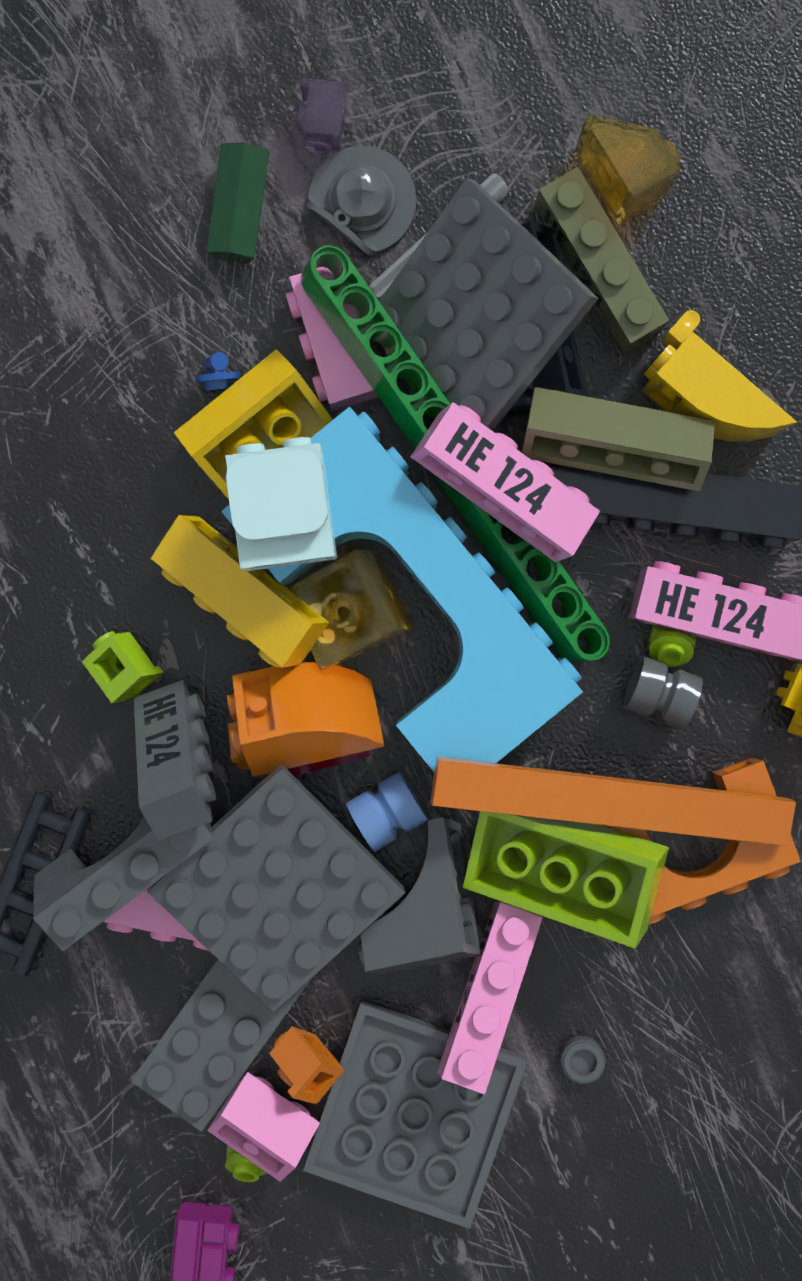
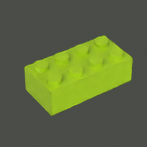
M480 811L463 888L636 948L648 929L669 847L598 824Z

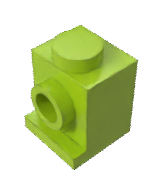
M114 631L104 634L93 643L94 651L82 661L111 703L134 699L164 673L160 666L153 665L130 632L116 634Z

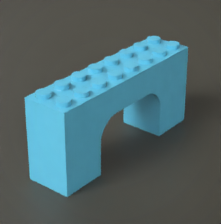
M349 406L311 438V444L320 443L323 449L335 545L337 547L344 542L354 539H369L388 547L451 622L459 639V659L451 676L397 720L396 726L434 773L437 757L497 763L583 693L576 684L582 678L565 657L563 659L560 657L556 659L548 650V647L553 642L536 622L528 625L521 617L519 612L524 607L508 587L500 591L490 577L495 574V571L479 552L472 557L462 543L465 542L467 537L451 517L443 521L436 513L435 509L438 502L429 489L422 482L414 486L407 477L409 466L396 449L391 447L386 451L379 443L381 441L379 436L381 432L364 411L357 416ZM229 504L221 512L232 524ZM317 562L268 569L279 583L288 587Z

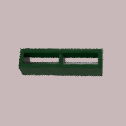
M244 142L221 144L206 249L207 253L221 261H236L246 264L255 259L270 151L268 149Z

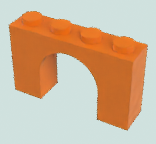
M752 757L712 772L718 790L777 797L763 760ZM603 825L650 841L646 830ZM791 834L788 846L728 839L723 852L713 863L695 871H678L664 865L649 924L664 919L666 911L681 906L682 910L699 907L707 902V896L722 891L725 895L740 892L749 886L747 881L764 876L765 879H774L789 873V866L801 862Z

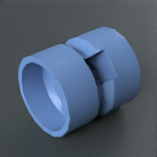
M400 771L378 784V793L375 794L367 790L346 803L354 822L374 852L396 840L397 829L402 828L408 832L428 820L423 807Z

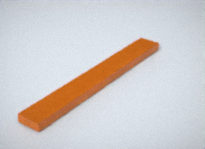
M437 757L430 800L432 806L782 846L789 845L796 802L790 798Z

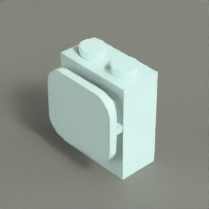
M309 437L287 439L283 441L284 448L265 450V445L260 443L242 445L236 448L237 454L225 455L227 489L232 524L236 532L240 569L253 571L337 559L323 449L320 443L311 444V438Z

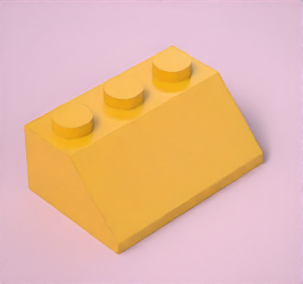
M276 349L177 429L174 434L191 457L229 499L225 455L237 454L236 448L247 444H264L265 450L284 448V440L299 437L312 438L333 419L299 372Z

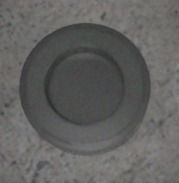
M576 1036L569 1039L563 1045L560 1052V1063L565 1075L570 1080L579 1084H588L597 1080L603 1073L605 1056L600 1045L594 1039L587 1036Z

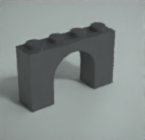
M143 816L135 831L117 849L89 867H86L76 854L69 849L34 875L33 919L63 952L212 841L214 834L212 833L210 823L157 841Z

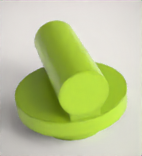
M653 625L648 640L650 642V656L653 660L667 664L669 667L683 665L693 657L696 636Z
M227 1145L225 1167L233 1173V1177L236 1180L254 1182L259 1179V1176L267 1174L263 1169Z

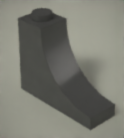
M445 817L427 821L428 847L426 858L413 889L393 911L373 922L360 934L361 940L358 943V953L365 967V972L389 974L481 955L472 894L470 890L463 888L467 862L460 823Z

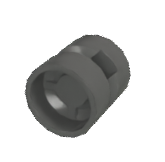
M642 656L636 664L627 685L623 699V709L647 718L656 713L658 722L683 731L691 721L698 705L703 679L680 669L670 674L667 664Z

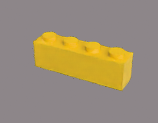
M178 515L151 557L155 563L163 568L161 574L168 581L177 586L186 587L195 595L193 600L199 607L210 613H217L227 622L225 626L228 631L242 640L251 641L260 649L258 652L259 656L274 667L283 668L300 665L330 623L287 587L279 583L266 570L244 571L240 569L238 548L200 517Z

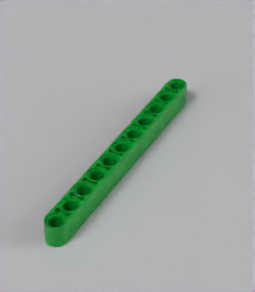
M322 246L312 254L301 274L302 287L414 449H416L428 431L423 423V415H428L435 420L437 415L448 407L450 403L349 257L338 247ZM316 267L328 268L332 272L334 280L322 278ZM343 304L355 306L360 313V319L350 317L345 312ZM370 341L380 343L386 351V357L376 355L370 347ZM396 378L404 379L410 384L412 395L404 394L399 390ZM433 474L532 618L552 640L553 644L551 645L562 659L565 657L571 664L595 661L602 658L607 653L610 645L609 634L559 561L554 562L513 531L512 544L507 543L501 535L502 523ZM528 560L533 562L538 570L536 581L527 573L526 565ZM554 597L561 601L563 607L560 617L554 613L552 608ZM579 633H582L587 640L585 653L578 646L577 638Z

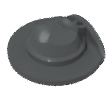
M353 146L334 153L320 165L312 178L306 206L365 254L375 256L394 246L409 230L416 211V191L410 173L395 156L385 150L372 146Z

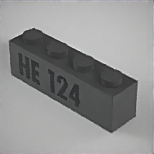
M184 680L135 697L134 717L139 808L157 841L212 822L210 802L216 800V794L211 779L207 774L212 771V764L204 746L209 744V738L201 720L206 718V714L197 693L190 695Z

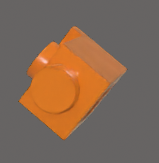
M293 1026L276 1040L274 1048L269 1053L280 1067L277 1070L278 1075L291 1087L288 1090L291 1097L317 1104L345 1071L315 1034Z

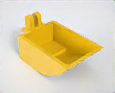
M693 310L685 312L660 341L667 348L643 374L650 380L641 390L646 396L666 412L714 420V439L727 442H751L773 437L797 423L796 420L693 332L700 323L699 314Z

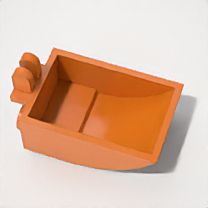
M304 662L296 666L283 668L272 666L232 676L234 694L227 695L232 720L236 721L228 723L231 759L239 769H250L253 777L271 773L280 764L289 769L385 747L372 681L355 670L334 664Z

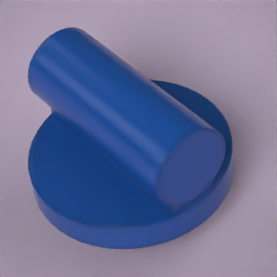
M221 352L212 354L204 359L203 366L208 374L195 376L196 383H205L206 391L228 389L232 385L231 380L240 378L239 372H226L228 357Z

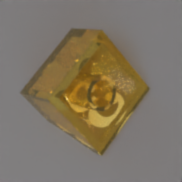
M592 114L585 119L574 151L619 225L664 199L681 169L677 150L669 140L664 141L657 129Z
M354 550L288 587L290 591L330 622L311 648V652L320 670H325L372 650L412 629L411 623L375 550Z

